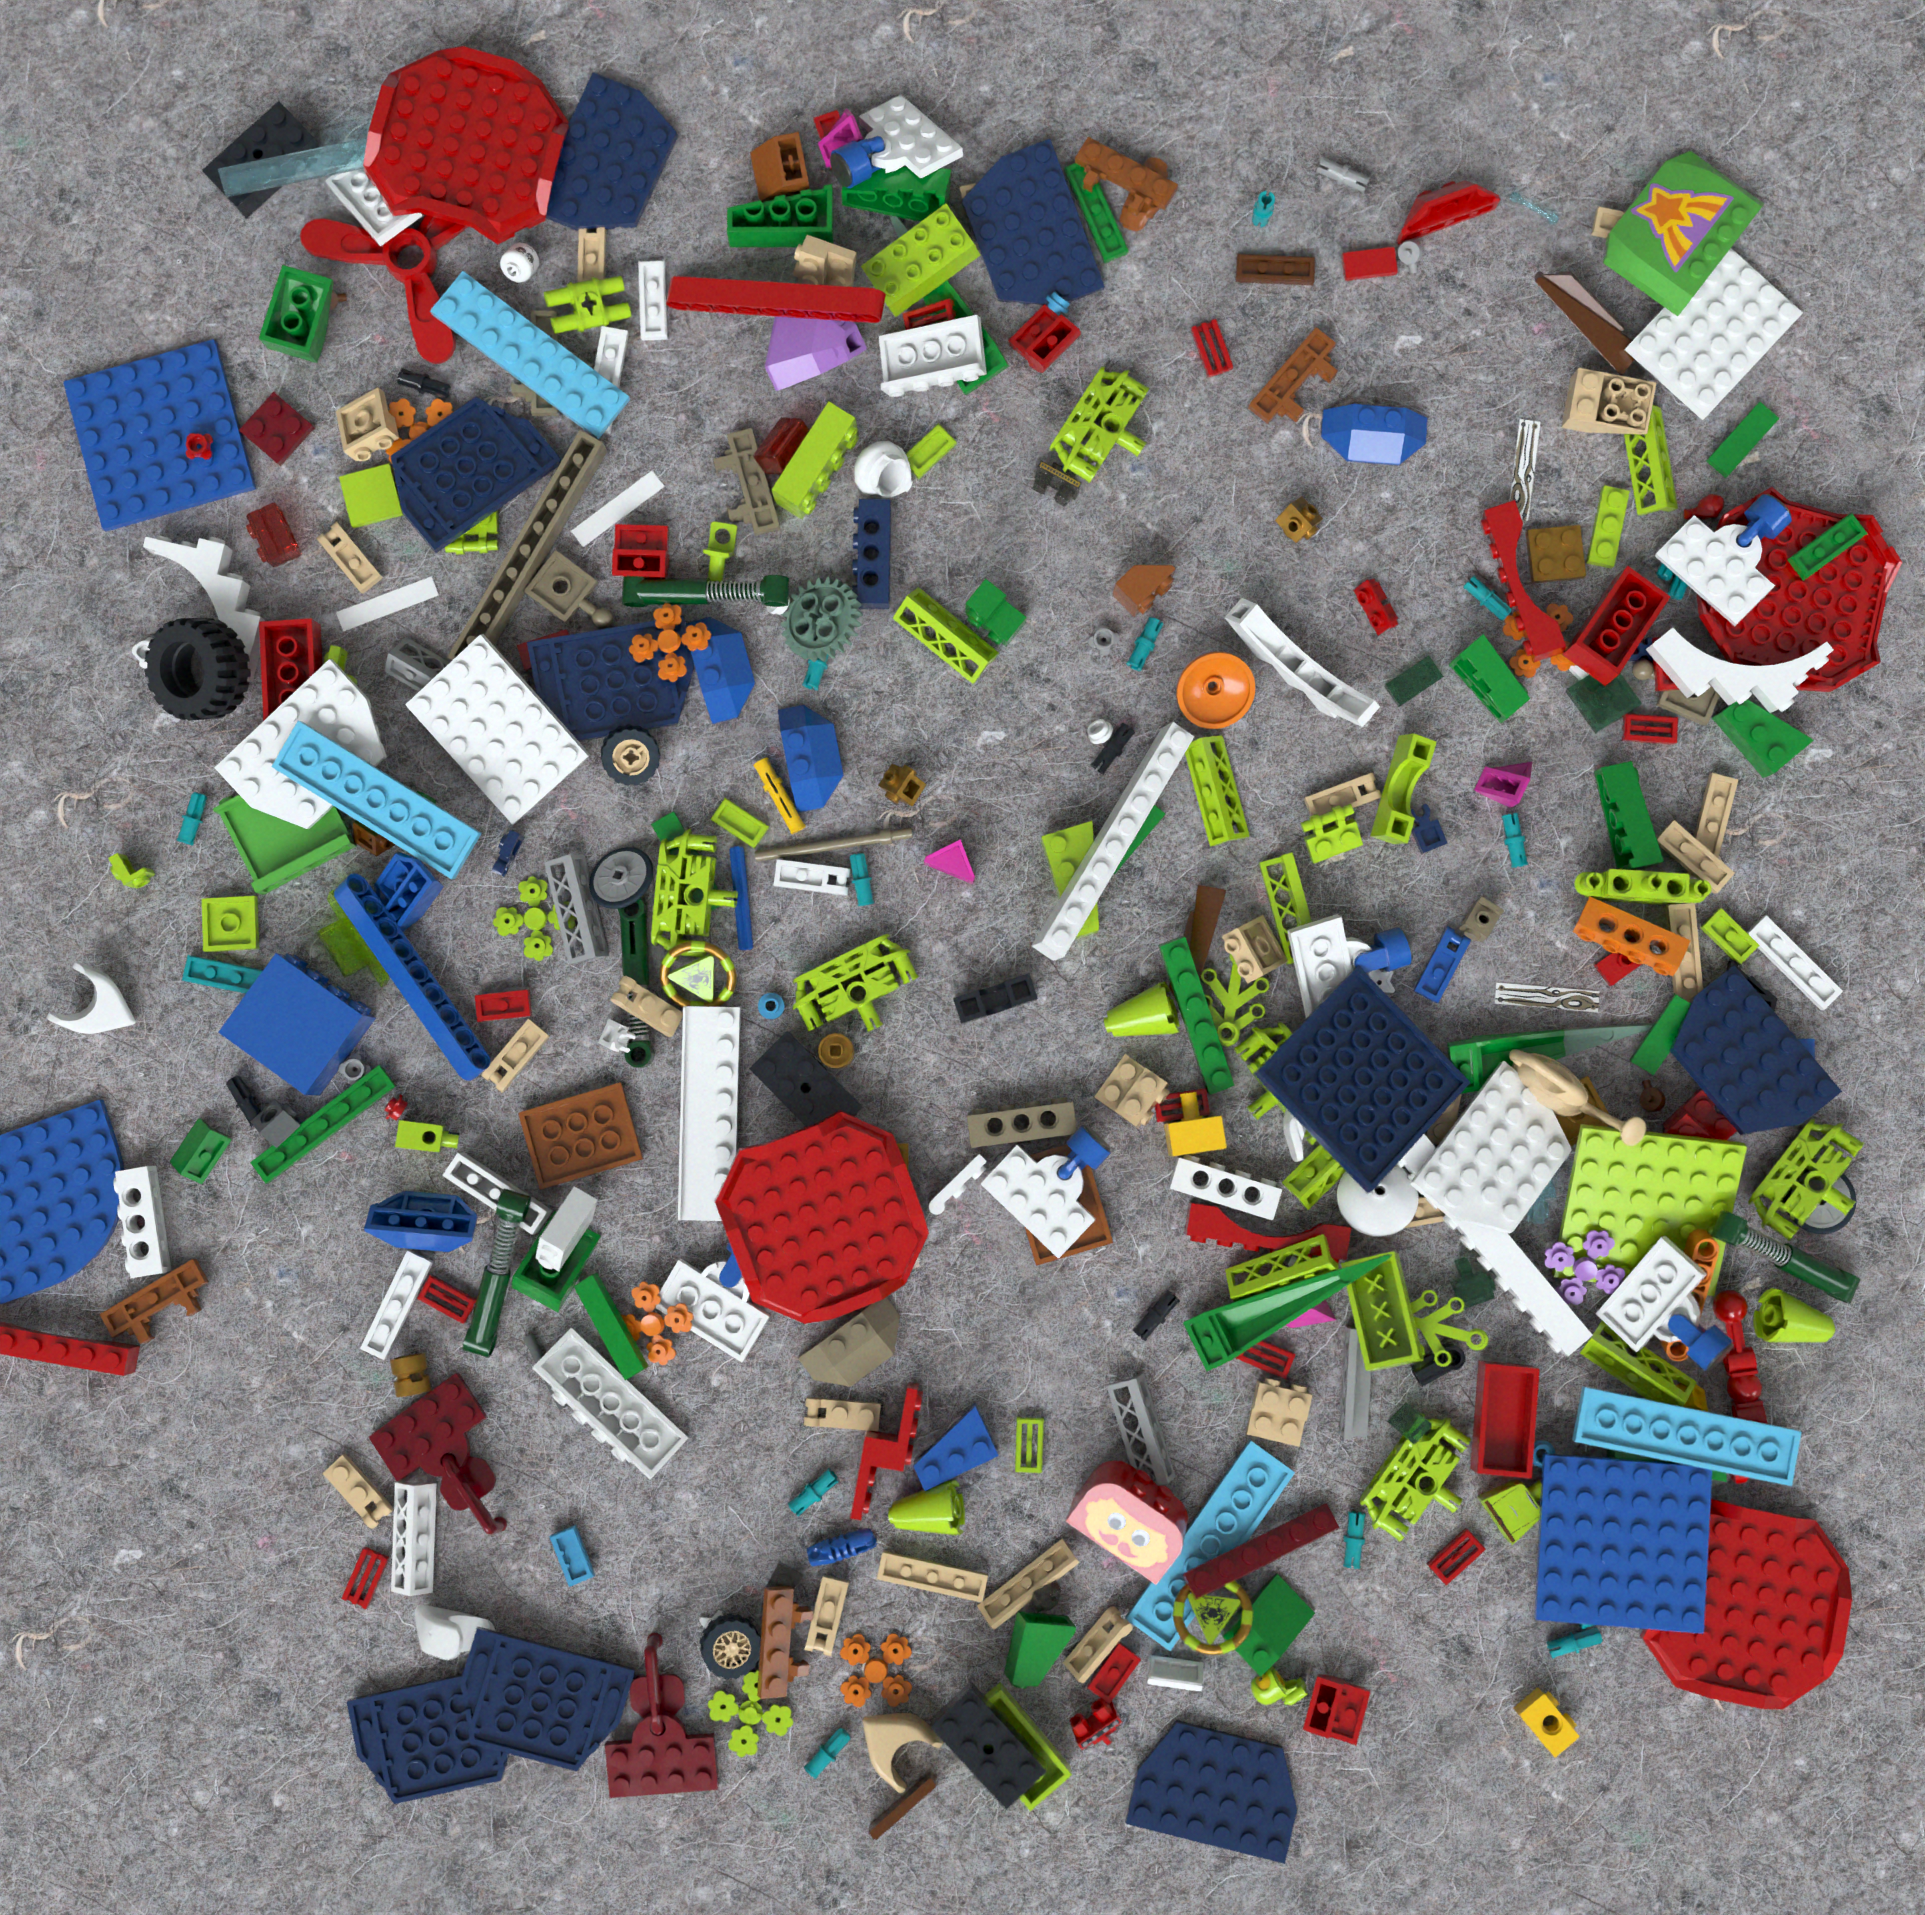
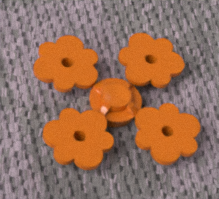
M402 398L397 403L391 402L388 412L395 417L397 428H402L403 425L406 427L411 426L409 430L410 439L402 440L399 437L393 441L390 448L385 449L389 455V461L392 463L391 455L452 414V404L449 402L444 403L441 399H434L431 406L425 410L428 415V424L425 422L414 424L413 416L416 414V409L410 406V402L407 399Z
M665 603L662 608L656 609L653 613L656 620L655 626L664 630L659 634L657 641L653 639L651 634H645L644 636L636 635L632 639L633 645L629 647V652L633 654L636 662L652 659L654 657L653 652L657 651L658 648L668 653L665 660H661L658 663L660 668L658 676L662 680L669 679L671 682H675L678 677H683L687 673V668L684 665L685 659L682 656L678 657L672 652L679 648L681 641L684 645H687L690 651H695L696 649L705 650L708 647V640L712 635L707 630V626L700 622L695 626L689 625L686 628L687 633L680 637L673 630L675 625H679L682 622L680 617L682 609L678 605L671 606L669 603Z
M1555 603L1547 606V613L1545 614L1558 621L1561 632H1564L1567 625L1573 622V615L1568 612V607L1566 605L1558 606ZM1514 612L1512 616L1508 615L1504 619L1506 625L1503 627V633L1506 636H1512L1515 641H1519L1524 635L1522 631L1518 632L1516 629L1514 617L1517 615ZM1565 641L1567 649L1570 643L1568 641ZM1520 649L1516 652V656L1510 659L1509 665L1512 669H1515L1514 673L1516 676L1524 675L1526 678H1532L1535 676L1536 669L1540 667L1541 662L1533 663L1531 656L1527 657L1524 650ZM1563 653L1550 659L1551 664L1557 665L1560 671H1567L1570 666H1576L1564 657Z
M643 1281L639 1286L632 1289L631 1294L636 1299L635 1306L638 1308L643 1307L649 1313L645 1314L641 1321L636 1320L634 1314H628L627 1316L621 1314L635 1341L640 1339L641 1331L646 1335L654 1336L652 1342L646 1345L649 1351L648 1359L653 1363L659 1361L661 1365H666L668 1360H672L676 1356V1351L672 1347V1340L664 1339L660 1335L664 1325L672 1327L674 1333H679L680 1331L688 1332L692 1329L691 1321L694 1315L688 1311L686 1304L679 1303L676 1306L668 1307V1314L663 1320L661 1315L652 1312L656 1305L661 1302V1297L658 1295L660 1292L659 1287L656 1284L649 1285L646 1281Z
M895 1633L889 1634L886 1642L881 1644V1650L884 1652L883 1660L879 1658L869 1660L868 1652L871 1649V1645L865 1642L862 1634H855L852 1638L847 1637L844 1639V1646L840 1650V1656L848 1660L852 1666L857 1663L865 1664V1677L858 1678L852 1675L848 1681L841 1684L840 1691L845 1695V1703H853L856 1707H862L865 1704V1700L871 1696V1690L868 1689L869 1681L872 1683L883 1681L884 1689L881 1691V1695L883 1698H887L890 1706L896 1707L900 1702L906 1703L909 1699L908 1694L912 1691V1685L909 1681H904L902 1675H896L894 1678L891 1676L887 1677L888 1667L886 1663L894 1662L896 1665H901L903 1659L911 1656L912 1650L907 1645L908 1639L906 1637L899 1638Z

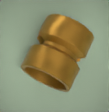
M833 1033L822 1039L819 1044L818 1053L819 1058L825 1065L840 1069L851 1063L855 1050L850 1039L842 1034Z
M425 1353L390 1359L392 1374L397 1376V1380L394 1382L396 1397L411 1396L431 1391L429 1375L424 1374V1370L428 1368Z

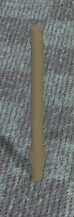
M890 828L880 829L878 833L755 851L756 862L876 843L887 845L892 844V841L913 838L912 829L890 830Z

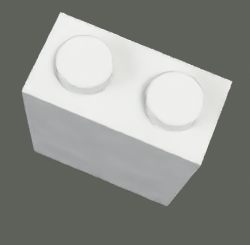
M573 1187L539 1239L536 1259H538L542 1266L547 1269L553 1268L560 1271L593 1220L597 1204L596 1198Z

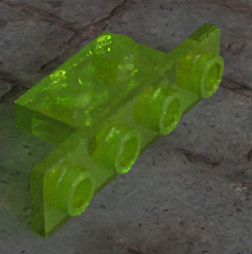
M335 890L330 891L327 901L339 920L318 930L317 935L344 978L368 966L381 988L386 986L390 979L388 973L334 897Z

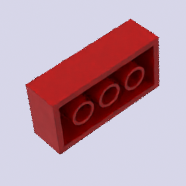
M1626 566L1612 580L1563 653V656L1606 686L1620 674L1671 596L1635 570Z
M312 618L259 622L263 721L323 666L321 625Z

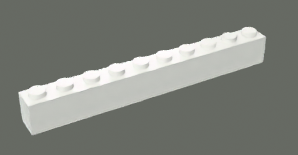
M1172 722L1159 731L1033 942L1032 947L1051 960L1063 958L1192 742L1194 736L1176 723Z
M1424 1134L1397 1165L1400 1168L1406 1167L1411 1173L1408 1178L1412 1181L1436 1147ZM1426 1198V1200L1431 1204L1433 1208H1438L1430 1200ZM1445 1214L1443 1220L1452 1230L1457 1228L1463 1235L1460 1238L1462 1243L1470 1251L1474 1249L1480 1256L1477 1258L1478 1262L1485 1270L1489 1271L1491 1269L1497 1276L1494 1279L1497 1285L1504 1292L1509 1290L1514 1296L1512 1299L1513 1304L1522 1313L1526 1311L1531 1317L1529 1320L1530 1324L1537 1332L1541 1333L1543 1331L1549 1338L1546 1343L1556 1354L1561 1352L1569 1356L1593 1336L1508 1233L1497 1231L1490 1227L1477 1226V1224L1463 1220H1454Z

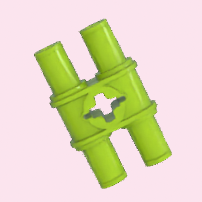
M621 275L601 280L591 277V280L577 283L568 282L566 287L545 291L544 298L547 307L570 303L574 309L572 314L550 319L554 334L576 329L578 332H584L585 329L599 326L607 327L609 322L630 318L631 311L628 302L605 306L602 303V296L625 290ZM585 298H587L588 302H593L594 304L590 308V312H588L587 307L583 308L581 305Z

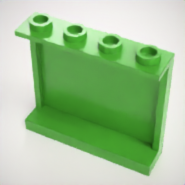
M240 795L236 797L228 796L220 800L219 805L213 808L215 813L220 814L254 880L251 885L255 893L261 895L275 890L357 846L339 809L335 806L310 829L254 809Z

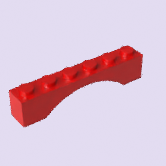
M1515 500L1484 510L1483 520H1480L1483 534L1490 537L1489 551L1492 559L1497 558L1500 568H1497V574L1501 584L1506 583L1508 592L1505 593L1508 606L1515 609L1517 616L1514 617V623L1517 631L1523 632L1525 641H1522L1526 656H1531L1534 663L1564 653L1566 644L1558 621L1546 615L1533 603L1519 579L1516 566V547L1522 532L1523 522Z
M1189 1202L1184 1234L1189 1235L1190 1241L1206 1243V1238L1217 1240L1216 1245L1232 1247L1233 1242L1243 1244V1249L1259 1251V1247L1270 1248L1269 1253L1324 1234L1327 1238L1330 1256L1339 1264V1259L1347 1260L1351 1228L1319 1223L1309 1230L1294 1235L1264 1236L1238 1226L1216 1206ZM1321 1246L1312 1247L1307 1257L1312 1259L1313 1255L1321 1256Z
M0 1321L1 1355L121 1376L132 1374L136 1371L140 1350L138 1345L50 1334Z

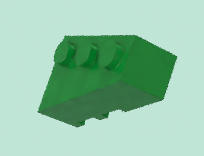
M1484 634L1449 664L1500 724L1530 700L1525 686L1517 681Z
M1748 699L1740 705L1737 701L1729 706L1727 705L1712 717L1762 778L1777 772L1814 741Z

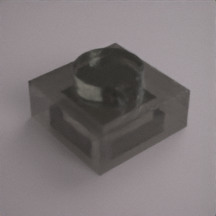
M779 1561L766 1587L791 1586L795 1591L803 1574Z
M1056 1580L1033 1592L1030 1606L1035 1614L1043 1610L1049 1611L1058 1604L1062 1588Z

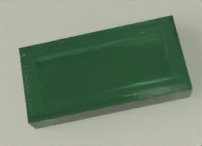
M1427 656L1385 684L1384 687L1397 706L1400 707L1441 680L1444 676L1431 657Z
M1405 1403L1387 1421L1413 1445L1432 1427V1424L1408 1403Z

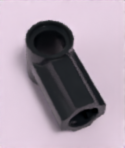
M1446 1343L1442 1345L1446 1351H1456L1457 1358L1453 1363L1446 1367L1437 1365L1433 1352L1424 1357L1423 1361L1415 1362L1409 1366L1415 1379L1423 1387L1446 1373L1463 1367L1466 1361L1464 1351L1453 1344ZM1441 1353L1438 1356V1360L1442 1364L1446 1363L1445 1353Z

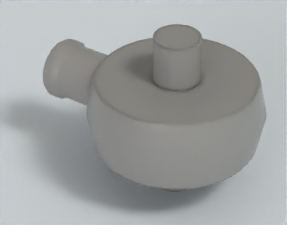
M1409 239L1400 245L1398 256L1404 264L1409 265L1410 273L1418 272L1417 262H1419L1423 255V247L1418 241Z

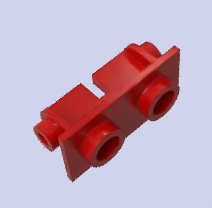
M1374 578L1371 580L1367 579L1353 590L1378 636L1386 630L1399 625L1397 621L1399 617L1396 615L1391 604L1388 603L1383 606L1381 603L1387 597L1379 581L1376 582Z

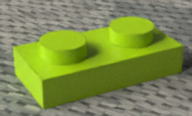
M1722 908L1717 909L1699 927L1739 965L1760 946Z

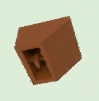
M799 132L774 136L750 152L758 196L761 202L774 200L776 196L785 195V197L800 194V191L810 189Z
M1134 565L1115 583L1112 596L1133 617L1139 612L1144 615L1153 606L1156 596L1159 594L1162 597L1172 587V582L1175 580L1173 575L1176 569L1172 565Z

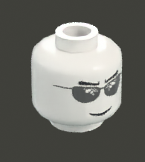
M521 242L515 243L502 255L500 260L501 269L510 280L518 283L526 282L537 271L539 257L531 246Z

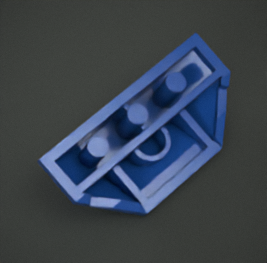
M1350 404L1323 410L1321 437L1348 462L1400 465L1426 444L1428 418L1408 408Z
M707 617L686 623V627L689 625L695 626L697 623L702 622L707 626V630L712 635L708 640V647L705 650L696 649L691 651L712 724L739 717L755 685V680L742 633L712 617Z
M804 705L778 710L780 731L797 812L824 808L844 776L834 724Z
M401 852L395 853L374 884V892L402 932L407 930L425 914L444 888L438 878L424 863Z
M402 1191L383 1200L379 1204L370 1205L364 1230L396 1248L450 1252L473 1240L478 1216L458 1195Z

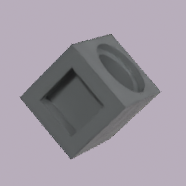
M275 1099L251 1121L256 1130L276 1148L301 1126L295 1119L297 1112L289 1104L285 1103L282 1106Z

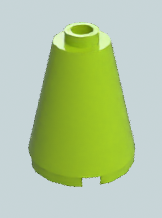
M1160 982L1108 1010L1107 1017H1104L1106 1031L1108 1033L1112 1032L1114 1037L1180 1033L1178 1028L1180 1024L1174 1000L1170 996L1167 997L1166 994L1170 992L1167 982Z
M1771 1288L1766 1290L1758 1300V1302L1762 1303L1760 1310H1755L1753 1315L1755 1334L1757 1337L1762 1338L1763 1341L1770 1343L1827 1342L1835 1333V1325L1830 1316L1780 1289Z
M948 1480L926 1491L922 1490L893 1501L892 1507L888 1509L889 1522L894 1524L896 1529L948 1535L963 1534L964 1530L960 1529V1525H965L963 1495L957 1494L955 1487H960L959 1483L956 1480Z

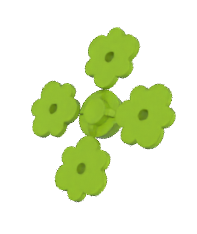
M531 876L527 881L519 883L518 890L522 893L520 900L528 902L532 908L525 912L523 918L522 915L517 914L516 908L511 907L507 909L501 907L496 911L497 918H494L493 925L498 927L497 932L499 935L508 936L510 933L513 935L519 932L518 927L525 923L526 927L534 930V932H532L531 937L524 939V945L526 946L524 948V955L527 958L542 961L544 956L552 955L553 947L550 945L551 938L544 936L541 931L537 930L542 929L546 925L547 918L550 923L554 924L556 930H560L555 905H553V911H550L548 916L542 908L537 907L540 905L541 900H546L548 897L545 892L548 888L547 882L542 879L537 880L536 877ZM565 901L563 903L568 906L570 902ZM572 914L568 920V926L571 930L575 927L574 920L577 919Z
M759 1669L755 1673L749 1671L743 1677L745 1684L742 1686V1691L748 1693L750 1700L744 1702L740 1708L734 1702L735 1696L731 1693L726 1694L722 1690L716 1691L713 1699L708 1702V1707L711 1709L710 1718L712 1720L719 1721L721 1719L723 1722H728L731 1716H735L739 1712L740 1720L746 1724L740 1730L734 1729L731 1733L732 1738L728 1742L729 1749L737 1751L739 1757H744L746 1754L754 1755L758 1750L756 1743L759 1741V1735L753 1733V1729L749 1725L757 1724L762 1718L763 1722L767 1724V1732H775L778 1736H784L787 1733L788 1727L793 1725V1719L790 1717L791 1709L786 1705L779 1707V1705L773 1704L770 1710L763 1713L761 1705L757 1702L760 1698L757 1696L758 1686L755 1685V1683H758Z

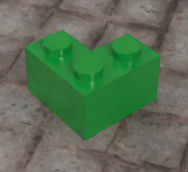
M987 579L981 583L966 602L967 621L977 629L982 627L988 632L987 637L997 645L1002 643L1007 647L1026 624L1027 617L1006 601V594Z

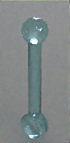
M1512 192L1510 195L1511 201L1519 202L1545 217L1550 224L1558 223L1559 218L1556 214L1550 215L1521 198V195L1516 192Z

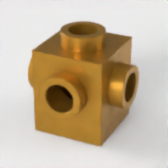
M1303 496L1293 501L1275 519L1283 529L1284 534L1295 543L1303 538L1307 541L1319 531L1316 526L1323 520L1317 508L1308 503Z
M891 764L878 786L886 791L884 796L895 804L901 801L913 807L927 784L916 777L917 772L904 764L901 768Z

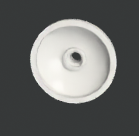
M1397 1164L1376 1187L1383 1189V1195L1376 1194L1375 1189L1367 1193L1345 1171L1337 1188V1204L1343 1218L1357 1231L1376 1237L1389 1236L1404 1229L1413 1219L1418 1206V1190L1410 1185L1411 1181L1408 1178L1410 1175L1408 1171L1403 1167L1400 1168Z

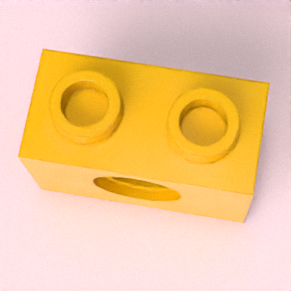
M1537 1687L1513 1709L1546 1749L1556 1758L1580 1737L1574 1730L1577 1724L1567 1713L1562 1715L1556 1707L1559 1703L1549 1691L1544 1694ZM1548 1715H1553L1554 1720L1552 1724L1543 1726L1544 1718Z

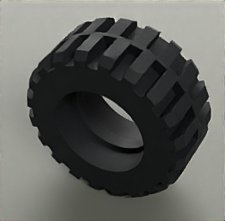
M179 618L165 623L163 628H159L154 634L155 639L150 640L147 647L150 650L149 653L145 654L144 661L147 662V669H144L145 677L149 679L147 684L149 690L155 694L153 698L159 705H163V710L168 714H173L178 719L188 721L217 719L232 713L237 708L236 705H240L245 697L243 693L248 691L250 684L247 683L248 677H251V669H248L247 663L250 662L249 655L244 652L245 645L243 641L236 638L238 634L232 628H228L226 623L214 620L213 618ZM196 649L202 657L205 669L204 681L200 689L196 685L191 672V660Z

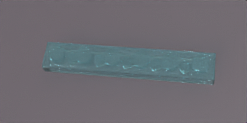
M367 138L218 168L225 196L231 197L363 169Z

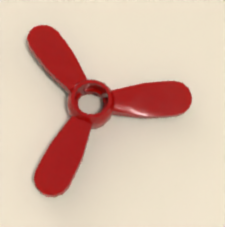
M426 215L417 230L405 228L385 244L379 246L365 229L324 218L313 219L305 224L301 230L300 239L308 253L316 257L346 263L385 265L388 272L397 281L405 284L408 317L419 354L424 360L432 364L444 363L453 356L456 349L453 330L430 312L440 299L430 277L433 276L437 268L436 251L466 230L468 226ZM410 246L420 247L423 250L424 257L419 265L411 269L399 267L397 257L404 248Z

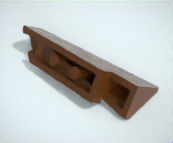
M1561 271L1560 274L1537 272L1535 274L1536 284L1620 375L1624 374L1634 361V358L1625 351L1626 347L1633 340L1622 333L1624 325L1571 271Z
M1202 885L1197 886L1194 912H1189L1183 936L1186 937L1199 980L1226 894L1224 889ZM1169 983L1170 992L1175 998L1171 983Z

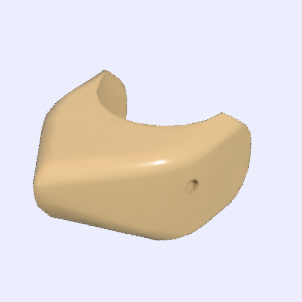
M912 1713L873 1715L863 1718V1727L871 1764L888 1784L902 1794L907 1785L893 1767L892 1758L895 1751L909 1741H924L938 1749L944 1742L930 1728L929 1724Z

